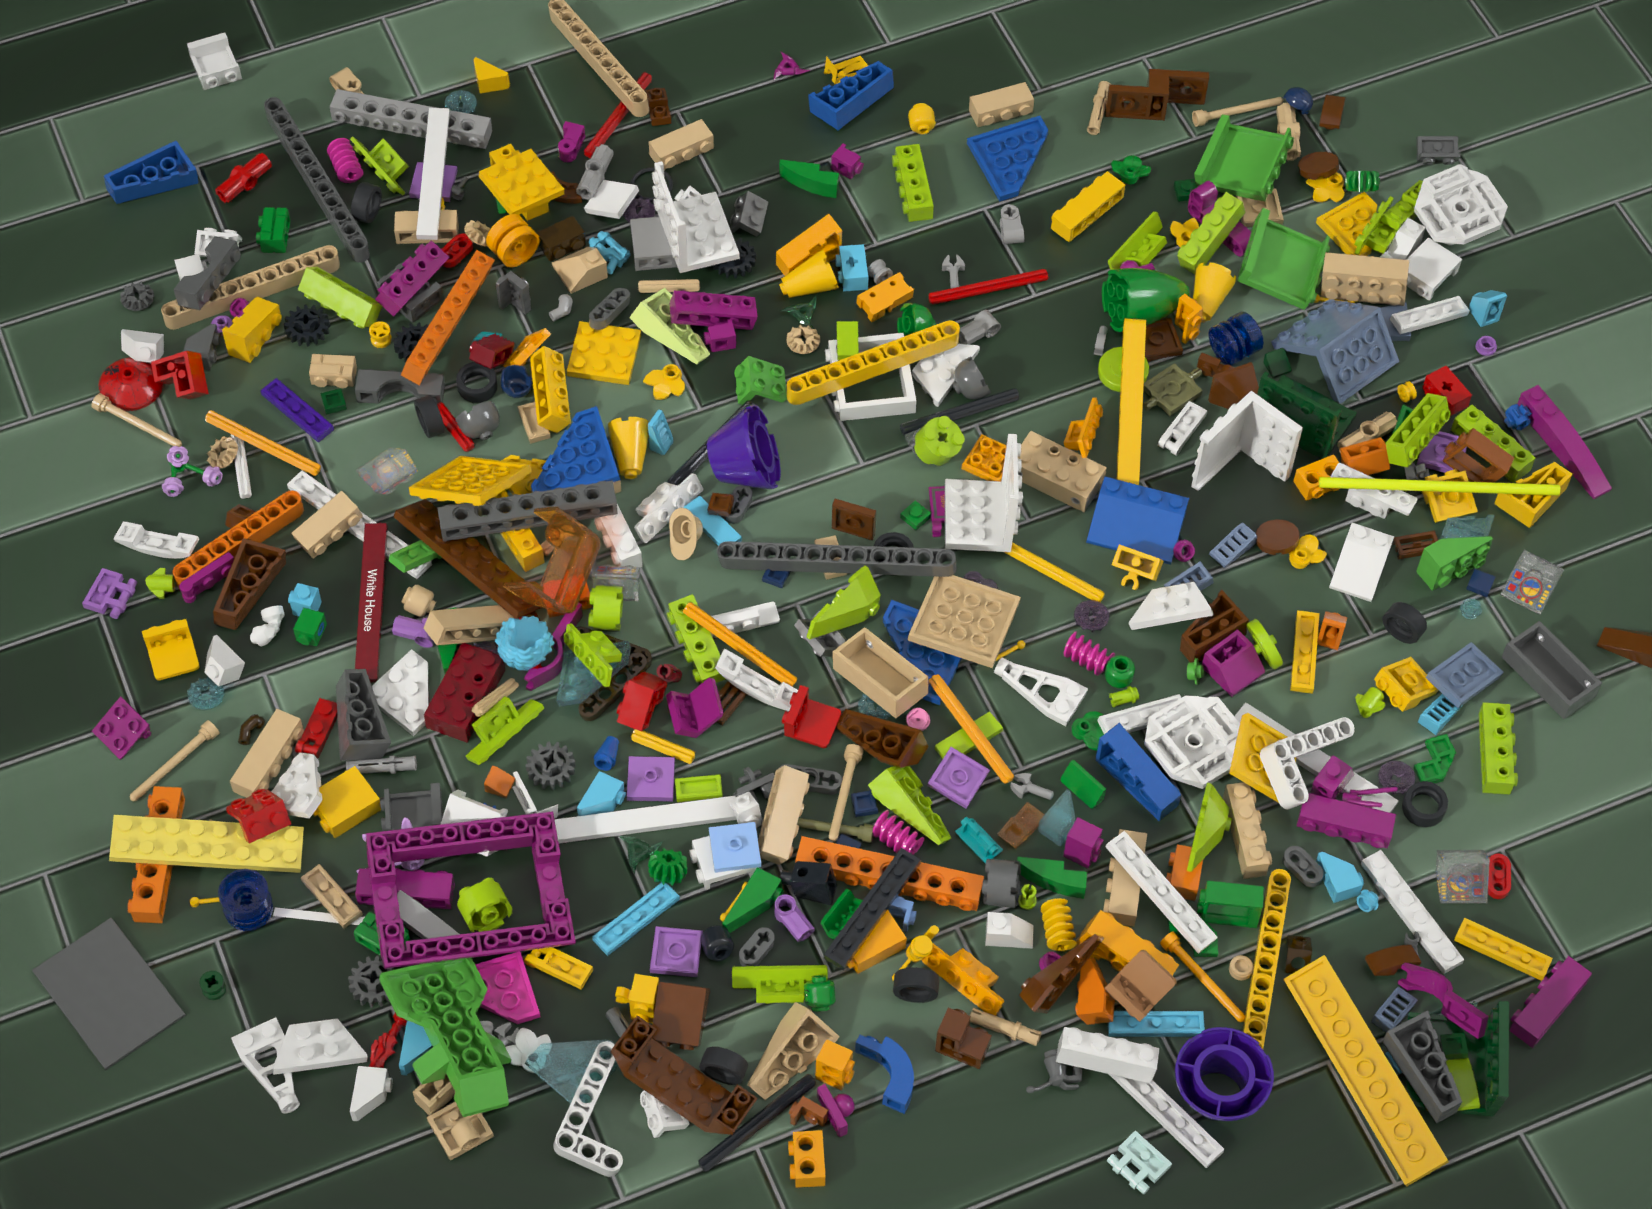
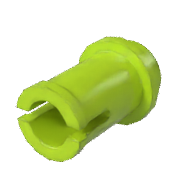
M1128 686L1125 690L1110 693L1109 698H1112L1110 700L1111 705L1116 707L1129 702L1136 703V700H1139L1137 688Z
M1030 884L1022 887L1021 895L1018 898L1019 906L1025 910L1034 908L1037 903L1035 896L1037 890L1033 885L1029 889Z

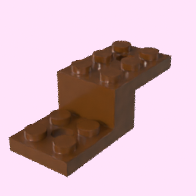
M1149 69L1147 87L1109 84L1105 117L1165 121L1167 103L1204 105L1209 72Z

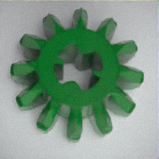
M1348 171L1345 178L1346 189L1355 192L1377 191L1380 184L1379 173L1377 171Z
M663 848L662 851H655L654 855L650 856L648 862L649 877L654 878V882H662L663 885L669 883L673 886L674 882L681 883L687 874L686 857L682 856L681 851L674 852L673 848L671 850Z

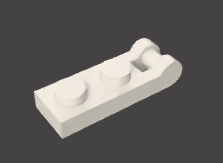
M1189 401L1162 435L1158 446L1163 449L1166 447L1171 450L1172 454L1177 456L1184 444L1206 417L1207 410ZM1171 438H1174V439H1176L1177 441L1174 443V442L1170 441V439H1171Z

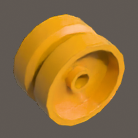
M518 214L507 215L498 220L492 226L486 238V244L490 250L497 255L506 267L511 268L520 266L534 255L540 243L539 235Z

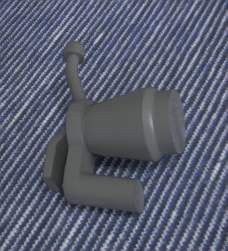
M1058 1049L1049 1050L1044 1053V1064L1050 1076L1049 1081L1038 1087L1028 1086L1026 1091L1033 1093L1050 1085L1059 1086L1063 1090H1076L1079 1087L1078 1084L1067 1085V1083L1081 1082L1082 1068L1073 1066V1075L1067 1076L1066 1064L1056 1062Z

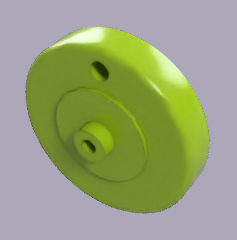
M1115 347L1106 351L1101 356L1098 365V375L1101 382L1109 389L1120 392L1122 347ZM1146 358L1144 360V383L1147 381L1149 364Z
M1257 619L1247 623L1248 631L1255 642L1253 646L1257 654L1261 653L1269 666L1274 670L1282 666V658L1274 645L1277 643L1274 636H1269Z

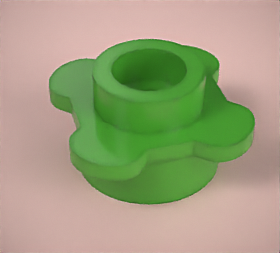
M1195 658L1194 662L1188 663L1187 678L1188 680H1195V685H1198L1199 678H1203L1204 667L1199 665L1198 658Z

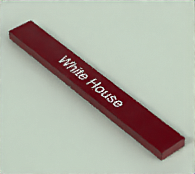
M365 523L355 669H366L370 683L378 681L387 523Z

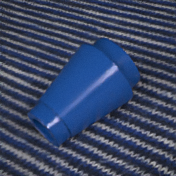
M608 736L594 755V764L598 769L608 771L615 766L619 744L617 738Z

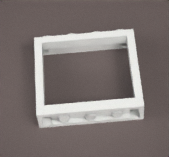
M895 333L858 337L859 353L902 338L904 334ZM829 340L828 349H825L826 362H830V364L838 361L837 340ZM910 365L899 368L904 397L846 403L843 389L832 392V396H836L834 411L839 412L840 421L916 413V396Z

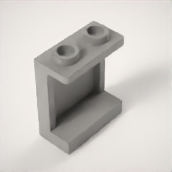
M659 216L630 219L635 271L677 267Z

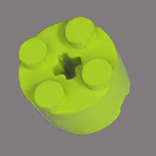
M941 416L928 421L916 433L914 448L917 456L924 463L942 466L961 450L965 438L956 423L947 416Z
M596 585L595 588H592L590 591V605H594L589 613L588 625L590 627H593L595 630H621L620 618H622L623 586Z
M486 878L471 887H464L459 892L460 898L457 906L472 932L474 930L479 932L496 930L504 924L503 919L507 915L510 917L512 914V906L499 883L495 882L493 878Z

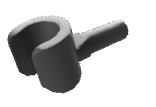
M466 176L463 177L457 186L453 185L451 189L453 192L451 197L458 201L462 200L465 195L463 186L468 180Z
M1414 932V940L1410 939L1406 933L1404 945H1412L1418 955L1419 933Z

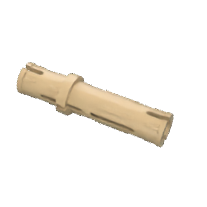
M1107 81L1099 83L1097 94L1093 98L1094 106L1087 127V132L1091 135L1100 133L1110 84Z
M976 1008L972 1009L970 1023L1005 1034L1014 1041L1018 1039L1034 1046L1038 1045L1041 1031L1023 1026L1018 1021L1014 1023Z

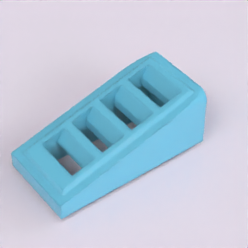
M657 410L648 423L649 448L656 453L665 455L673 443V436L663 411Z
M1441 694L1420 715L1418 723L1437 735L1461 707L1457 708L1448 698ZM1444 700H1447V701H1448L1449 703H1451L1454 707H1451L1450 705H1448L1446 702H1444ZM1441 704L1442 706H1444L1446 709L1449 710V712L1441 708L1439 705ZM1435 710H1438L1440 713H1442V714L1445 715V716H1444V717L1441 716V715H1440L1439 713H1437ZM1432 714L1433 716H1435L1436 718H1438L1439 721H1437L1436 719H1434V718H1433L1432 716H1430V715Z

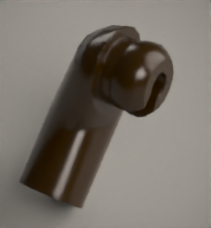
M258 714L251 715L241 725L238 743L249 745L252 730L255 727L261 729L264 726L265 719L259 717Z

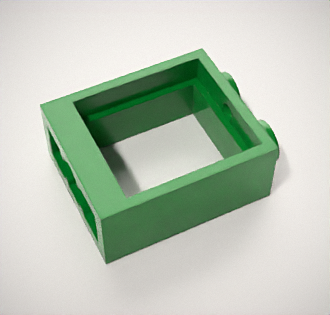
M1207 881L1205 889L1200 890V897L1197 901V913L1201 914L1200 918L1206 923L1257 928L1263 909L1264 886Z

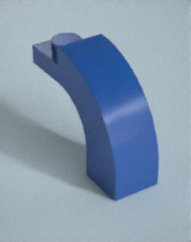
M859 1035L855 1045V1052L880 1063L887 1069L891 1080L883 1094L882 1104L905 1114L912 1098L914 1083L913 1067L908 1055L898 1043L887 1036L883 1043L880 1044L877 1039L871 1036Z

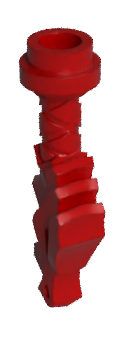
M396 1013L393 1015L395 1022L389 1032L379 1036V1039L374 1040L371 1046V1063L369 1067L384 1068L385 1061L395 1053L394 1046L398 1043L396 1037L408 1020L398 1017Z

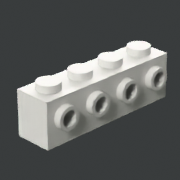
M617 504L618 514L597 517L594 519L597 530L603 534L602 538L606 548H609L611 551L613 563L618 565L619 568L626 567L625 569L627 570L625 572L627 573L635 570L633 569L634 567H637V569L642 567V554Z
M1064 1027L1058 1043L1056 1062L1151 1083L1157 1070L1159 1048L1145 1043L1130 1042L1124 1038L1116 1039L1104 1036L1101 1033H1090L1074 1027Z

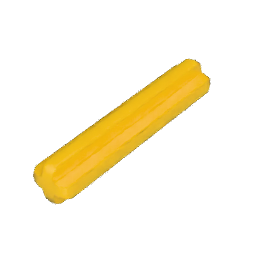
M635 729L632 733V741L675 757L688 764H691L695 759V751L645 731L641 732Z

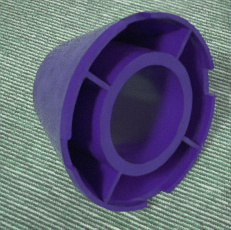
M755 404L744 408L708 438V458L714 475L722 483L775 489L778 487V485H775L776 481H780L781 478L778 448L774 434L769 435L765 425L769 423L765 414Z
M1216 1027L1203 1030L1200 1034L1187 1040L1182 1046L1175 1064V1079L1184 1100L1201 1115L1217 1121H1234L1254 1114L1265 1104L1273 1087L1274 1071L1269 1056L1265 1054L1259 1046V1042L1253 1037L1233 1028ZM1210 1073L1227 1075L1237 1083L1240 1092L1230 1096L1218 1095L1204 1085L1201 1077Z

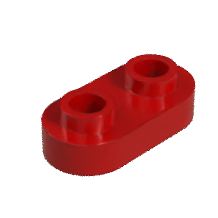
M466 234L456 235L441 249L449 256L442 266L447 268L454 267L472 251L473 241Z
M1493 854L1489 857L1486 864V891L1494 899H1503L1509 894L1511 889V862L1503 854ZM1494 866L1500 867L1501 870H1496ZM1494 887H1499L1501 891H1497Z

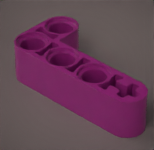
M1208 180L1190 192L1188 202L1189 213L1200 224H1202L1204 216L1213 210L1218 195L1216 186ZM1239 221L1223 241V244L1235 255L1241 257L1245 255L1251 231Z

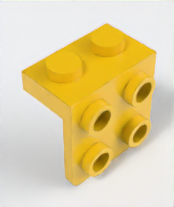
M186 619L175 620L169 624L153 626L142 631L156 680L171 678L199 669L198 658Z

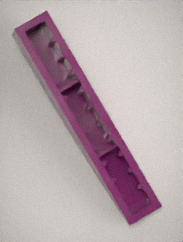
M1536 385L1522 392L1517 404L1519 406H1527L1532 413L1529 416L1530 425L1593 500L1611 491L1610 484L1580 435L1542 388Z

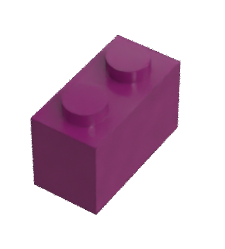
M1077 817L1067 835L1063 857L1085 868H1089L1092 861L1097 862L1102 852L1100 848L1104 841L1101 839L1103 829Z

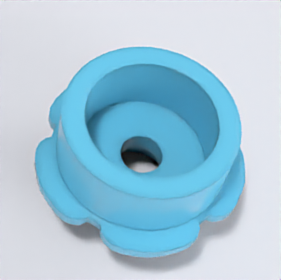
M1362 890L1361 894L1357 897V904L1364 912L1376 910L1379 906L1378 896L1372 891Z

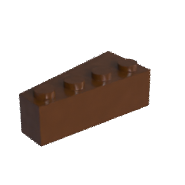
M245 538L242 539L213 610L215 625L233 630L238 628L286 564V550Z

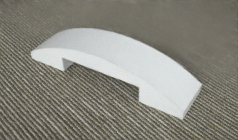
M124 521L113 538L116 542L128 548L163 558L189 557L199 541V537L179 532L178 536L147 531L142 525Z
M726 649L722 651L715 668L726 680L744 693L763 703L779 709L790 710V700L793 692H798L797 689L785 682L778 685L743 665L744 659Z

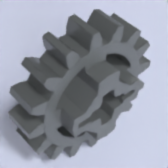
M548 741L546 747L538 744V751L531 750V756H527V764L525 766L529 780L533 779L535 786L541 783L542 789L545 790L547 785H550L551 789L554 790L557 784L562 788L564 780L566 782L571 781L570 775L575 774L574 767H576L573 753L568 752L566 745L560 748L559 742L551 746L550 741Z
M369 956L366 957V963L364 964L358 961L359 968H352L353 976H348L350 993H353L354 1000L360 998L361 1005L369 1002L370 1008H373L376 1002L382 1007L383 1000L385 999L390 1002L379 977L382 970L387 972L396 970V967L385 969L383 961H380L379 956H376L374 961H371Z

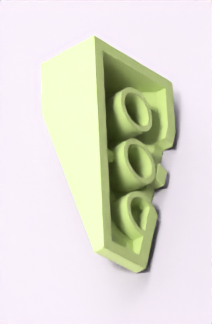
M666 288L640 302L630 316V319L645 334L695 364L709 357V351L700 336L693 332L690 325L671 323L669 303L672 295Z

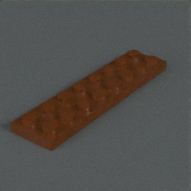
M427 499L395 511L394 518L515 619L545 607L544 597L538 590L533 588L473 537L443 541L438 508Z

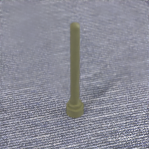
M798 818L797 825L801 828L830 832L832 824ZM865 823L864 826L855 827L841 824L839 834L858 836V839H862V842L872 843L874 825Z

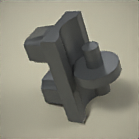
M749 767L744 768L745 776L738 778L741 785L746 782L749 784L736 789V792L733 793L734 796L738 797L746 792H750L758 802L754 791L760 789L764 798H769L775 776L774 773L756 780L757 777L762 775L760 769L752 772Z

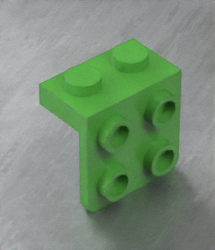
M748 356L736 367L734 375L736 377L738 404L743 405L755 395L782 403L786 401L785 371L782 366Z

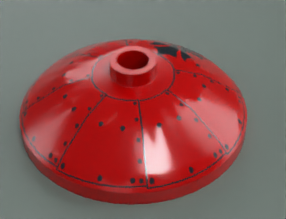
M131 357L120 359L109 365L99 380L100 393L107 396L111 404L124 411H135L147 407L159 397L163 389V383H157L154 380L151 363L135 361Z

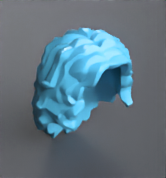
M534 616L523 617L522 619L509 618L508 621L502 622L503 626L496 633L495 642L498 645L497 651L499 656L509 667L518 670H529L540 664L542 660L546 659L545 656L552 652L551 646L555 644L553 635L548 632L546 622L539 621L538 617Z

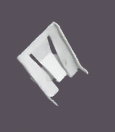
M513 772L516 786L512 788L525 814L553 811L554 818H557L558 804L537 812L518 772Z

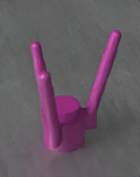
M1398 788L1350 789V793L1343 792L1342 801L1360 806L1382 807V803L1363 801L1362 796L1358 795L1395 792Z

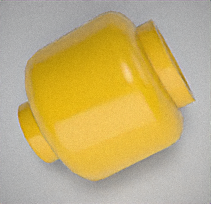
M916 104L908 113L912 131L923 135L929 133L935 127L934 111L927 104Z

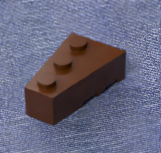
M1223 590L1209 604L1213 611V616L1197 618L1182 634L1180 651L1190 662H1194L1195 658H1198L1199 662H1201L1207 651L1236 630H1239L1244 636L1247 635L1249 619Z

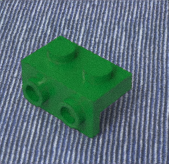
M845 889L821 920V925L829 938L835 939L863 901L855 898L850 889Z

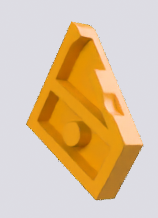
M544 328L526 336L503 366L505 368L511 365L524 366L527 362L526 359L536 351L551 333Z

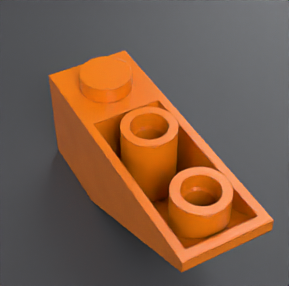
M1092 955L1080 970V980L1077 983L1079 994L1078 1002L1075 1006L1076 1014L1087 1025L1113 1022L1115 1000L1104 989L1107 986L1106 980Z

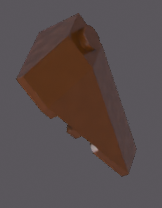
M1604 627L1597 647L1652 668L1651 632Z
M845 709L836 726L838 731L880 762L900 768L918 764L929 747L920 729Z
M1094 934L1035 974L1032 978L1026 979L1021 986L1022 992L1019 995L1031 1010L1047 1014L1103 941L1104 937Z

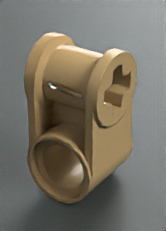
M348 67L329 77L335 90L340 89L364 94L360 89V80Z

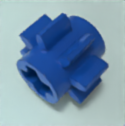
M1514 404L1506 410L1505 416L1507 418L1504 422L1508 428L1522 430L1530 424L1529 416L1532 413L1527 406Z

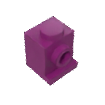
M844 143L831 157V169L849 179H852L862 171L864 163L860 162L861 156L846 149Z
M729 319L726 324L708 326V332H704L706 345L710 344L711 352L736 348V334L732 319Z

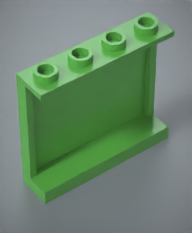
M1222 114L1195 171L1196 186L1198 187L1208 180L1216 186L1218 192H1227L1231 195L1265 202L1268 194H1271L1273 191L1274 180L1279 178L1281 165L1286 162L1287 151L1293 146L1294 137H1291V128H1287L1285 135L1242 127L1230 124V116Z
M1262 208L1255 218L1237 281L1305 310L1309 303L1313 304L1316 299L1317 292H1315V289L1319 286L1322 279L1319 275L1323 271L1325 253H1328L1330 250L1328 245L1330 236H1327L1323 242L1315 240L1269 220L1270 210Z

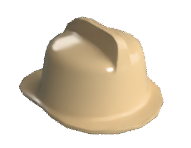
M678 508L671 514L669 520L670 548L676 559L686 560L694 553L696 543L702 535L703 526L700 519L693 515L690 510Z

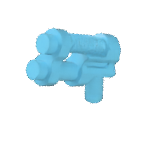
M600 231L597 235L598 238L592 237L588 243L590 247L598 249L605 261H610L607 265V273L613 274L616 266L622 267L623 263L630 257V251L617 243L608 232Z

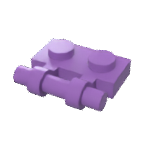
M102 568L82 603L83 607L104 614L108 607L112 608L110 616L118 619L120 613H124L129 597H133L137 581L130 578L127 584L122 583L124 580L122 574ZM116 592H121L118 600L113 599Z

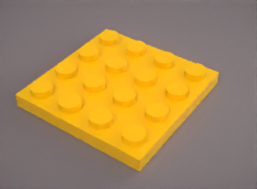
M459 456L410 486L409 492L411 496H419L420 499L434 498L437 501L450 500L455 501L457 504L472 503L474 506H481L487 500L498 496V493L509 489L512 484L523 480V477L531 473V465Z

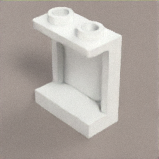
M225 32L187 43L190 58L204 90L242 79L240 67L235 61Z
M1427 238L1406 259L1410 260L1407 287L1417 292L1418 295L1430 300L1433 297L1434 291L1449 275L1454 276L1458 272L1462 259L1432 239Z
M456 790L449 796L441 825L506 817L508 810L505 808L497 810L465 797L466 792ZM498 850L479 852V854L488 857L489 855H491L494 852H497Z
M710 836L692 840V850H689L691 861L693 864L697 863V879L699 884H704L705 890L710 889L711 883L749 873L751 878L756 868L715 873Z

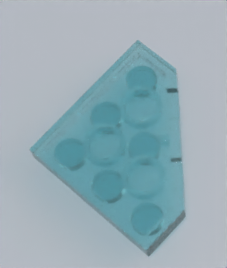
M628 641L613 643L622 653V657L619 662L609 663L613 669L611 677L629 662L631 646ZM566 650L564 653L556 699L559 707L580 704L602 686L601 682L597 680L572 650Z
M611 1040L544 1043L526 1060L525 1065L571 1103L597 1046L602 1042H613ZM601 1051L599 1053L600 1057L605 1060L612 1058L608 1051ZM615 1060V1062H614V1064H613V1067H612V1069H611V1071H610V1073H609V1075H608V1078H609V1077L615 1072V1070L619 1067L618 1064H617V1062H616V1060ZM596 1072L589 1074L593 1081L602 1080L601 1075ZM587 1094L579 1096L583 1103H588L591 1099Z

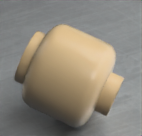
M415 585L412 588L408 587L401 602L404 603V610L418 617H423L426 613L433 611L436 604L433 601L434 593L420 585Z

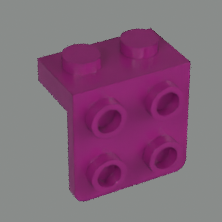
M713 678L705 680L690 694L670 691L666 695L675 734L697 738L723 716L720 697L715 679Z

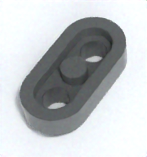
M1291 846L1286 849L1283 856L1284 865L1305 886H1318L1324 875L1322 867L1303 848ZM1291 859H1297L1298 862H1292ZM1307 875H1312L1314 878L1310 879Z

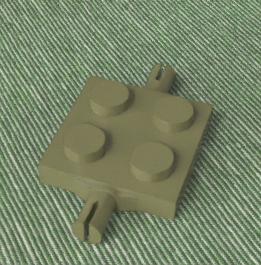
M1175 363L1143 384V390L1150 396V399L1143 403V408L1148 411L1155 405H1158L1169 416L1173 415L1185 407L1189 401L1192 402L1202 395L1203 390L1194 381L1202 375V371L1197 367L1190 373L1181 370Z

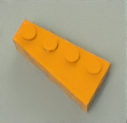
M1102 910L1086 924L1076 940L1078 946L1094 934L1103 936V941L1093 952L1092 956L1097 960L1100 958L1111 962V968L1118 972L1140 950H1146L1172 976L1179 966L1172 956L1162 953L1155 948L1152 942L1140 938L1133 929L1123 926L1115 920L1113 915Z

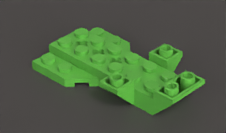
M472 958L418 964L380 973L379 980L396 1015L422 1026L433 1046L432 1049L413 1062L412 1065L421 1084L442 1080L447 1074L455 1090L454 1100L463 1117L508 1106L509 1100L505 1072L502 1065L511 1063L512 1059L503 1042L484 1031L476 1015L488 989Z

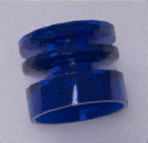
M1241 311L1228 318L1227 321H1222L1209 329L1208 336L1211 348L1216 357L1225 365L1233 366L1237 362L1242 361L1245 356L1249 357L1263 349L1264 341L1260 327L1253 317L1246 312Z
M240 869L228 874L222 880L218 895L228 923L234 928L243 931L255 930L265 925L271 918L274 908L269 887L263 875L255 870Z

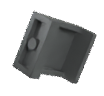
M398 264L389 274L381 277L377 282L378 289L385 281L388 284L392 281L390 276L397 269L402 271L405 267L402 264ZM427 281L399 312L412 323L444 299L442 286L437 282L431 285Z
M430 783L431 790L390 794L389 788L384 789V797H380L381 811H385V817L381 818L382 831L401 829L402 821L405 817L410 820L413 828L441 825L443 806L440 783Z

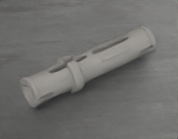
M395 755L382 759L347 760L346 771L356 766L361 774L378 772L396 774V771L417 770L416 756L395 757Z

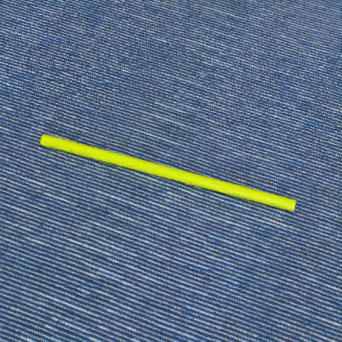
M1319 477V488L1560 495V485Z

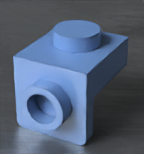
M897 896L888 908V911L892 916L904 919L903 931L907 932L909 924L914 925L917 912L913 911L914 902Z

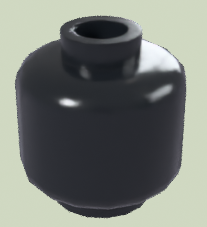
M710 926L701 935V945L706 956L711 960H725L734 950L732 937L724 926Z

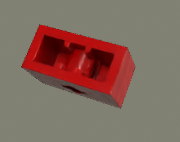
M1447 366L1425 377L1422 387L1424 393L1447 397L1450 416L1468 407L1472 394Z

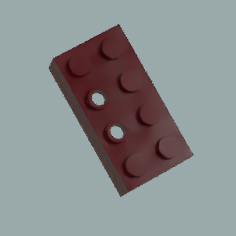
M462 643L424 713L426 728L468 743L474 731L472 724L480 718L472 712V707L497 688L505 672L503 659L498 654ZM478 678H481V679H482V681H479V682H477V681H475V680L478 679Z

